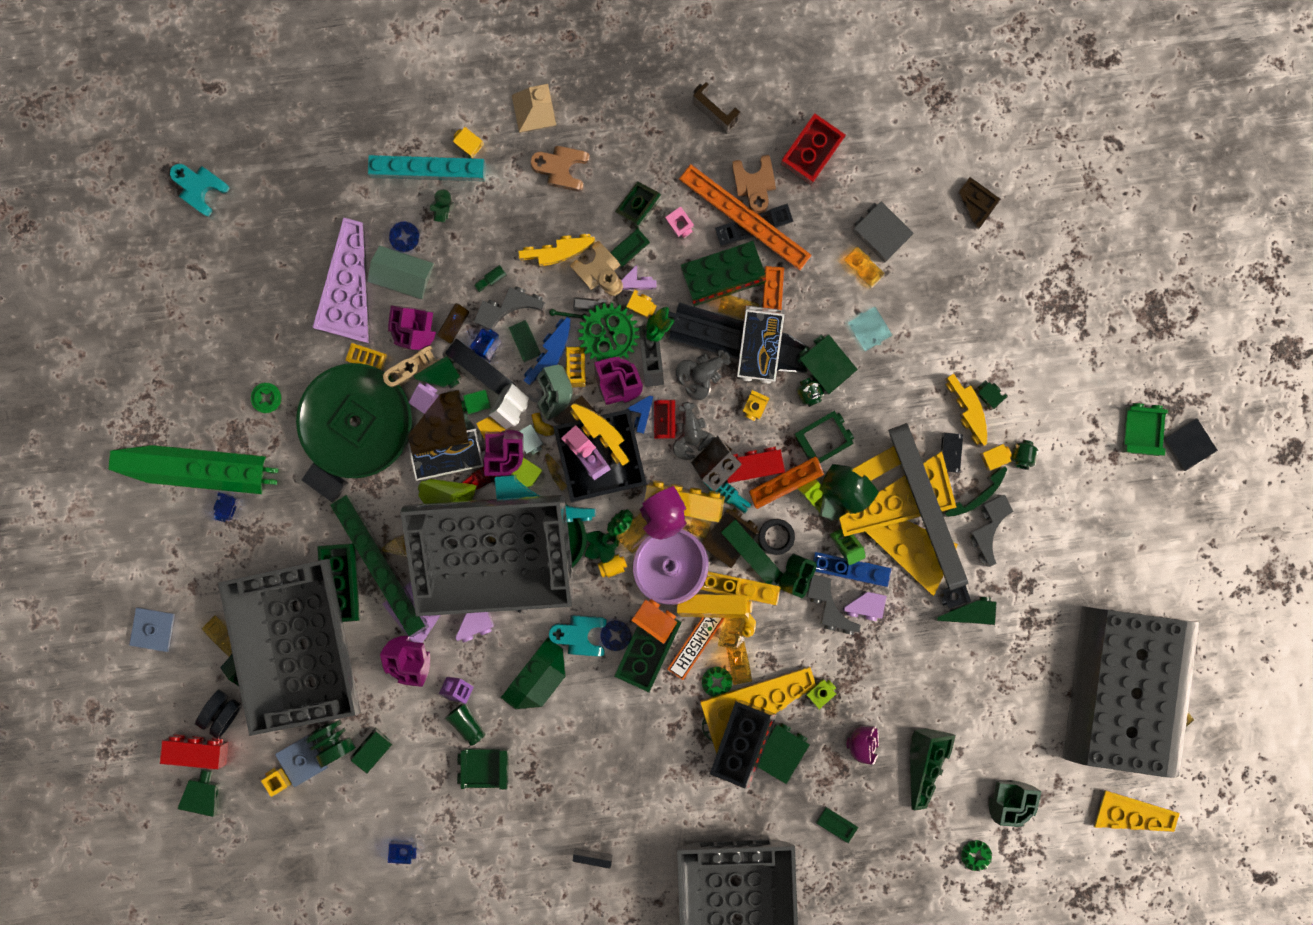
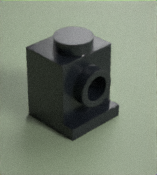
M966 585L951 591L948 587L941 589L942 594L939 595L942 605H946L948 609L971 602ZM953 593L958 594L956 600H953L951 597Z

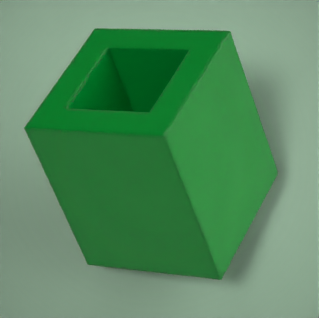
M487 390L464 395V400L461 401L464 412L467 411L469 415L492 408Z

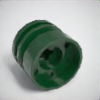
M340 719L335 722H328L314 730L304 740L306 744L315 740L316 744L309 748L310 751L320 749L321 752L314 757L320 769L356 748L350 737L341 740L340 735L346 731L345 728L338 732L335 728L342 724Z

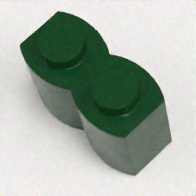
M793 553L788 559L786 572L780 579V590L803 598L808 591L809 580L816 571L817 563Z

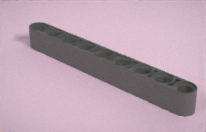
M905 423L889 429V435L950 591L969 584L910 428Z

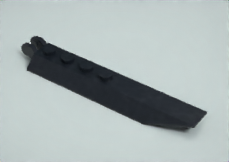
M680 302L676 313L669 311L668 317L674 318V323L669 329L671 330L669 340L714 353L723 350L731 358L739 360L744 321ZM782 332L777 371L807 373L796 359L800 356L798 353L808 346L790 334Z

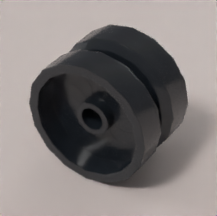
M220 689L207 701L195 721V725L202 730L207 729L211 725L209 734L216 739L222 737L242 707V704L235 699L227 702L228 695Z

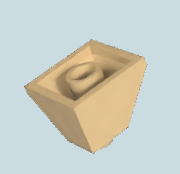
M548 84L529 87L512 95L519 133L557 126Z

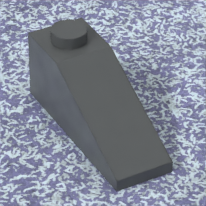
M639 326L645 387L664 385L660 341H649L646 338V326Z

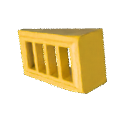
M351 343L345 361L366 364L369 353L373 355L370 363L367 365L373 366L376 355L380 356L376 368L383 371L388 355ZM355 348H356V349H359V350H358L356 359L354 360V359H352V357H353V354H354V351H355ZM362 351H365L363 361L360 362Z
M566 347V374L572 384V388L586 387L585 347ZM570 354H581V357H570ZM570 362H581V364H570ZM570 370H581V372H570Z

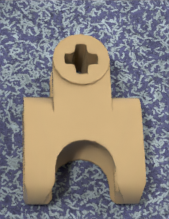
M597 241L592 246L596 252L592 262L582 264L575 260L570 264V267L590 290L599 284L608 295L616 296L623 289V283L615 273L620 264L602 243Z
M432 346L422 349L411 358L405 359L388 369L383 375L384 382L390 387L398 385L403 387L415 379L414 375L439 361V359H435L431 352ZM410 365L414 366V367L412 368V369H413V372H409V370H410V367H409V366H410ZM390 375L393 378V376L398 375V380L390 382L388 376Z

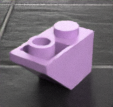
M419 383L408 403L425 414L439 396L436 394L438 390L428 383H425V385Z
M864 592L843 606V611H847L848 616L858 617V614L866 615L865 619L877 621V618L882 619L887 596Z
M466 613L456 640L462 639L464 643L474 639L473 635L480 632L482 636L492 632L491 628L494 627V623L490 613Z

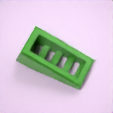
M842 528L830 534L831 539L849 565L865 559L864 547L854 535L844 537Z

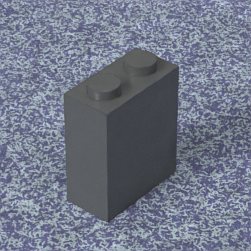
M881 201L878 205L873 203L867 210L869 214L865 218L861 216L854 223L856 227L853 229V232L876 255L886 262L914 233Z

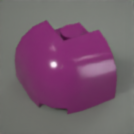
M391 305L388 332L392 334L393 344L414 350H421L431 345L436 335L435 331H431L433 312L419 308Z
M612 357L594 362L595 377L605 406L620 401L626 403L641 394L643 385L634 363H630L628 360L621 359L620 357Z
M515 430L485 433V476H507L518 470L522 465L524 456L523 433Z
M674 486L651 496L642 503L643 506L639 509L642 517L647 522L643 529L655 539L670 538L683 529L687 523L684 516L686 507Z
M399 636L388 641L380 653L385 673L398 680L397 683L423 687L429 673L431 659L430 652L426 651L424 643L412 642L409 636Z

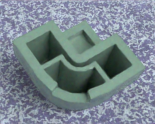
M562 365L545 367L536 377L544 392V395L537 404L545 420L557 417L564 411L572 399V384Z

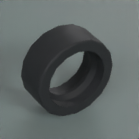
M771 519L760 528L758 539L762 549L767 553L781 555L788 552L794 545L795 532L792 526L785 520ZM772 526H781L788 534L787 542L781 548H773L766 542V531Z

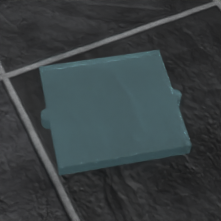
M876 307L864 314L860 313L859 317L848 323L865 351L876 345H881L882 341L892 336Z

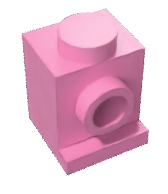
M679 207L665 217V221L678 238L681 236L686 238L693 232L691 229L694 228V224L682 207ZM683 222L684 227L678 228L677 223Z
M576 425L561 438L576 455L580 453L584 458L588 457L596 448Z

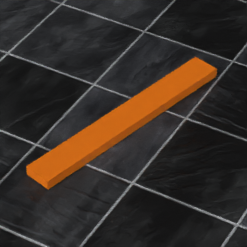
M690 164L679 178V181L799 271L811 258L812 255L693 165Z

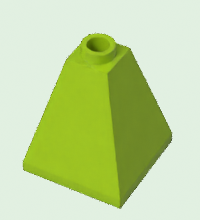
M436 479L423 480L418 485V497L424 504L472 501L476 486Z

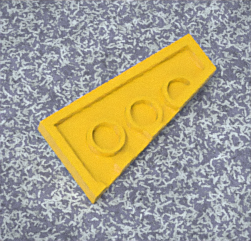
M1104 790L1093 827L1174 832L1180 813Z

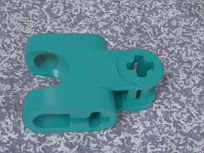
M176 164L170 170L172 180L184 188L179 197L206 217H209L213 212L205 203L206 193L209 190L216 189L226 194L230 189L225 182L203 166H200L196 173L183 164ZM182 172L185 176L182 178L178 173Z
M570 615V624L553 625L549 630V638L556 644L568 645V654L603 656L605 654L604 648L591 644L587 636L591 629L605 627L607 619L595 616ZM557 629H561V632L564 633V635L560 636V639L553 635V632H556Z

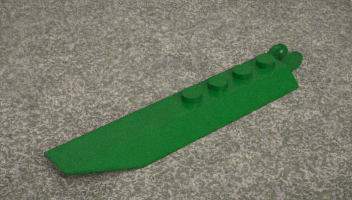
M155 445L111 450L108 470L151 484L262 494L263 484L277 485V480L263 479L264 472L278 473V468L264 467L266 456Z

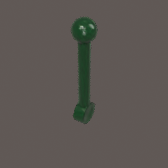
M555 309L549 310L550 316L560 315L580 318L582 321H586L583 315H587L586 313L579 315L559 312Z

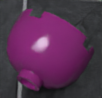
M860 726L852 732L851 738H847L846 747L850 749V754L854 760L874 765L878 754H874V752L879 747L878 729L875 728L876 726Z

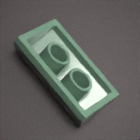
M379 245L371 260L368 282L423 299L434 263Z

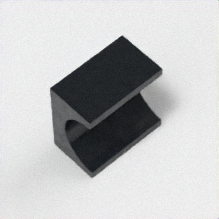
M629 409L600 415L623 437L624 441L619 446L629 459V462L625 465H622L620 462L617 464L610 455L613 451L609 446L607 448L604 447L599 439L602 437L600 434L595 438L591 435H586L581 428L584 426L581 420L553 426L571 503L647 486ZM575 425L593 443L611 469L595 480L588 474L577 455L561 439Z

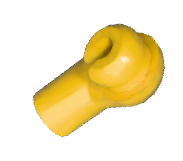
M540 413L531 415L534 429L537 433L547 437L554 435L553 426L542 422Z
M750 613L749 619L742 618L744 621L742 635L746 638L753 636L756 628V620Z

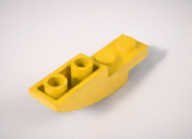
M581 234L579 238L561 236L560 240H556V248H553V245H543L542 249L523 247V250L519 251L520 261L539 259L540 267L558 264L572 259L589 249L595 243V237H591V234Z
M951 374L945 378L947 382L945 386L950 393L954 392L956 395L958 406L966 410L960 414L962 418L960 422L965 429L969 428L972 433L971 438L976 445L985 446L987 444V426L981 403L971 385L964 389L956 376Z
M573 403L570 412L576 421L579 419L582 421L584 426L581 428L586 435H591L595 438L600 434L602 436L599 438L605 448L609 446L613 451L610 455L617 464L620 462L622 465H625L629 462V459L619 446L624 441L619 432L596 412Z
M708 571L706 580L700 590L724 595H747L750 600L777 605L781 586Z

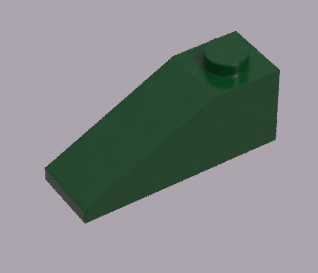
M980 596V600H972L935 616V620L995 625L997 602L991 601V597Z

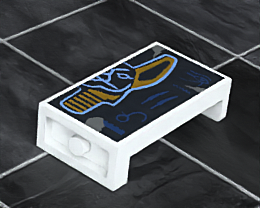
M746 306L737 377H741V380L752 381V379H758L762 383L776 381L784 310Z
M477 429L467 430L469 443L412 455L410 443H408L416 481L484 467L486 452L481 449V444L484 443L481 432L478 433Z

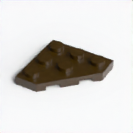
M459 390L440 394L408 436L412 455L469 443Z

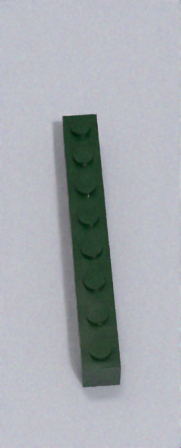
M345 495L330 505L408 636L414 637L429 628L423 616H416L413 599L352 498Z

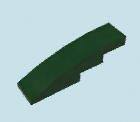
M736 520L721 532L765 583L777 585L780 582L783 573Z

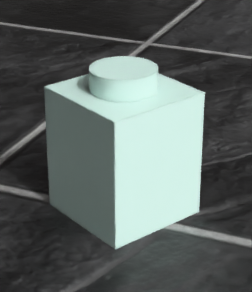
M532 424L519 431L524 436V450L526 454L531 453L534 455L542 450L541 446L544 444Z

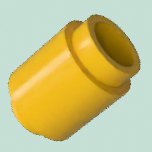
M616 554L611 561L598 563V567L603 578H610L625 572L624 568L627 567L624 556L620 557L619 554Z

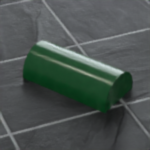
M354 544L317 546L318 561L330 559L342 622L360 621Z

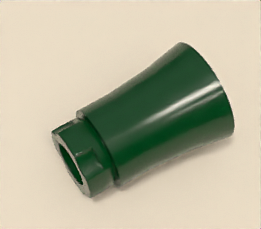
M467 703L460 704L444 718L470 746L478 743L486 735L471 713Z

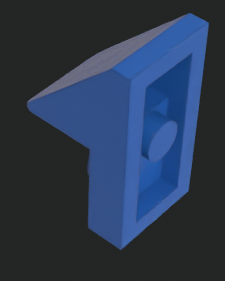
M648 396L627 408L631 412L641 414L640 417L636 416L634 428H637L636 433L644 434L653 396Z

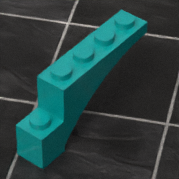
M516 475L495 477L496 499L540 496L523 485L516 478ZM565 505L567 522H573V518H580L581 521H591L592 517L596 516V508Z

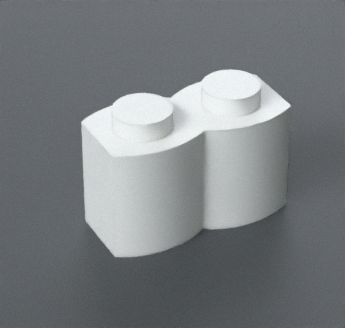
M511 383L503 388L489 415L505 429L511 426L515 427L520 421V414L528 407L529 397Z

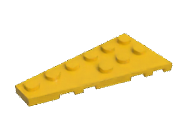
M941 451L925 461L923 465L940 509L945 511L956 508V503ZM904 475L879 491L877 497L868 508L856 514L847 512L839 517L843 536L845 537L918 518L921 515Z
M906 520L865 531L932 596L935 595L944 575L926 529Z
M808 666L700 701L716 754L735 701L743 700L776 714L816 686L811 667Z

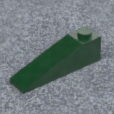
M927 728L914 730L910 745L912 810L927 809L936 789L934 783L937 777L942 775L944 771L941 769L945 759H949L951 756L956 735Z

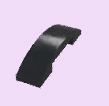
M788 203L758 214L776 229L794 222ZM735 222L715 228L721 246L754 237Z
M457 338L445 352L447 356L498 395L509 384L512 383L516 386L515 383Z

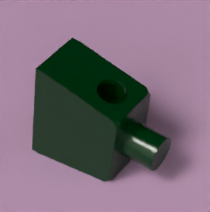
M201 769L199 779L191 778L188 781L178 805L179 810L210 817L218 814L219 783L211 781L213 771Z

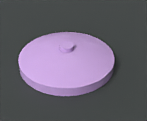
M683 529L676 535L662 540L655 539L649 535L640 544L634 557L633 574L635 582L646 597L653 599L657 603L664 605L683 603L695 596L702 588L708 574V556L700 540Z

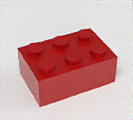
M814 113L780 164L812 186L843 142L846 134Z
M776 446L763 449L764 453L758 454L757 450L745 452L743 457L733 454L741 462V466L726 482L733 483L784 473L785 468L781 449L776 450Z
M173 734V736L162 740L160 764L218 770L226 765L229 742H224L223 738L216 739L212 737L209 740H204V736L185 738L184 734Z

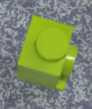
M822 678L815 687L805 694L820 710L823 705L836 695L834 692L836 687L830 680L825 681ZM821 690H826L827 692L824 697L819 694Z

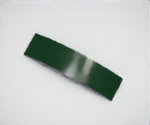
M1002 466L987 479L991 485L964 507L960 502H956V508L946 510L943 516L961 515L983 504L998 489L1006 475L1007 468Z

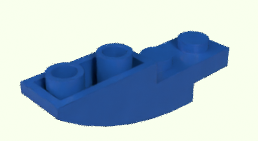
M566 317L565 320L561 318L555 325L557 328L553 334L549 333L543 339V348L548 352L546 354L543 352L536 360L538 362L534 368L530 367L525 372L524 376L526 378L524 381L529 386L535 382L536 377L543 368L557 365L560 361L569 338L570 318Z
M815 552L813 560L817 563L815 572L885 587L889 586L892 568L860 561L849 565L842 557Z

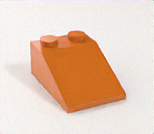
M645 599L631 621L664 644L677 624V621L674 620L676 616L668 610L666 612L660 610V604L653 599L649 601Z

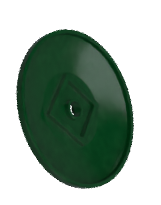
M361 363L338 365L318 375L304 391L296 414L298 438L308 457L326 472L335 476L354 479L373 476L390 467L406 448L409 441L408 435L412 429L410 403H408V398L400 385L390 387L384 382L383 375L385 372L381 369ZM390 375L388 376L390 382L396 381ZM353 416H358L361 419V423L357 427H353L350 423Z

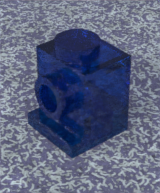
M482 328L470 345V348L480 357L490 362L492 360L491 357L501 344L499 334L491 329L487 331Z
M218 492L217 496H220V500L217 499L213 510H215L214 519L225 523L226 520L233 519L240 499L223 492Z
M393 840L389 843L388 863L412 864L413 859L417 858V848L414 847V843ZM402 848L407 850L406 855L401 854L400 850Z

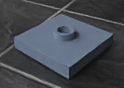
M137 607L129 646L169 652L175 614Z
M309 735L275 754L294 787L328 768V765L320 769L314 757L320 751L318 749L310 751L309 748L315 745L314 741L308 744L304 741Z

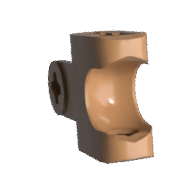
M555 146L553 154L535 153L531 158V167L534 172L548 176V185L579 192L583 190L584 184L581 180L575 179L569 174V168L575 163H587L590 155L585 151ZM540 159H543V163L545 164H542L541 167H538L537 162H539Z
M769 155L761 156V169L754 174L747 173L740 160L732 162L738 197L747 195L749 208L757 214L764 213L768 208L769 199L767 191L776 190ZM756 200H760V203H762L761 207H758Z

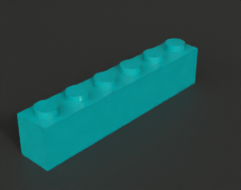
M369 155L368 175L371 178L485 182L486 162L484 159Z

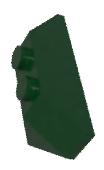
M547 637L500 698L515 710L542 707L566 677L563 648Z

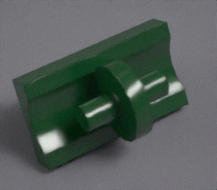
M440 189L435 193V200L430 205V211H434L433 221L445 222L448 219L449 212L454 208V202H451V194L448 190Z

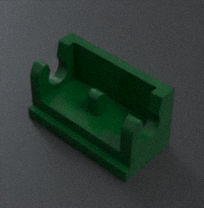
M375 727L350 756L351 762L367 774L392 746L390 739Z

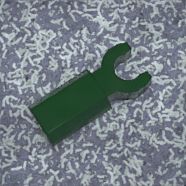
M498 265L484 275L485 278L474 286L480 293L489 285L493 286L506 277L507 274Z

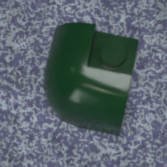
M832 464L823 480L825 498L835 501L840 507H845L850 514H856L868 508L879 493L866 475L861 477L853 472L852 467Z
M996 781L994 797H989L991 818L1000 826H1024L1033 816H1036L1042 791L1032 785L1019 781Z

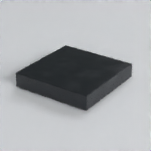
M1195 418L1164 438V441L1184 471L1218 451L1198 418Z
M575 848L572 861L610 869L613 855Z

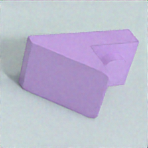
M637 265L621 280L623 283L622 290H656V280H652V277H641V280H637Z
M596 448L585 458L580 453L577 454L582 465L594 480L611 470Z

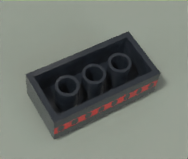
M743 700L735 701L710 775L744 789L751 787L777 714Z

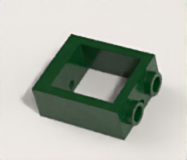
M834 410L793 434L808 460L815 457L816 454L804 434L830 418L835 422L846 443L818 459L819 462L822 463L854 444L852 441L854 436L849 429L846 430L842 423L845 421L839 412L836 414Z

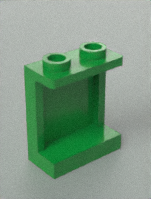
M1132 403V406L1126 407L1122 453L1165 456L1166 448H1163L1165 417L1168 414V410L1163 409L1161 405H1151V408H1145L1144 404Z

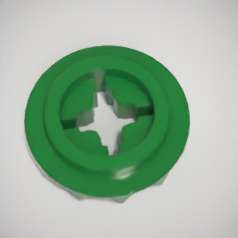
M261 383L253 389L251 403L257 411L271 413L277 410L281 404L282 395L275 385ZM262 393H265L266 395L271 394L269 398L271 400V403H268L266 401L264 403L262 402V400L264 399Z
M628 509L615 513V516L607 524V531L610 535L617 536L625 532L632 523L633 513Z
M712 667L704 673L702 687L711 697L724 694L732 688V677L726 669ZM711 676L715 677L716 679L724 677L720 682L721 686L723 687L722 689L717 685L715 687L713 686L712 688H710L714 683V681L712 680L713 678Z
M973 840L963 847L961 859L968 869L980 872L983 869H987L988 865L992 862V852L985 842ZM980 849V855L984 859L974 861V857L969 853H977Z

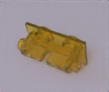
M728 295L722 297L718 312L745 320L746 306L759 307L760 304Z

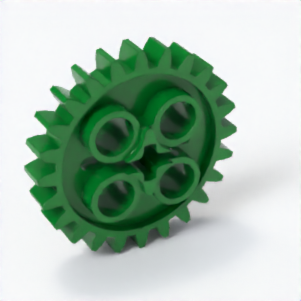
M610 302L609 307L602 303L601 309L595 305L596 311L593 312L588 309L590 315H583L586 321L579 322L583 329H577L578 332L582 333V336L577 338L584 341L580 344V347H586L584 353L591 352L590 359L596 356V362L601 359L605 360L612 357L621 358V356L629 358L627 352L634 353L631 346L638 345L634 342V339L640 338V336L635 334L639 328L633 326L637 323V320H630L633 314L626 315L627 308L620 311L621 305L619 304L614 308L612 302ZM611 316H617V325H609L608 320ZM601 318H604L608 330L613 331L611 337L616 345V349H613L610 339L604 336L606 330L602 325ZM599 324L601 326L598 334L591 332L592 325ZM623 333L626 336L625 342L617 343V335ZM602 341H606L609 345L606 351L599 350V344Z

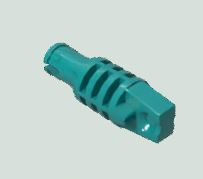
M726 481L715 491L719 492L720 496H725V503L733 504L744 514L747 512V508H750L752 505L738 494V490Z

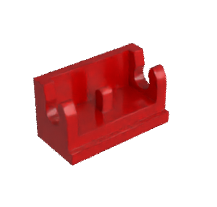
M675 400L654 401V439H675Z

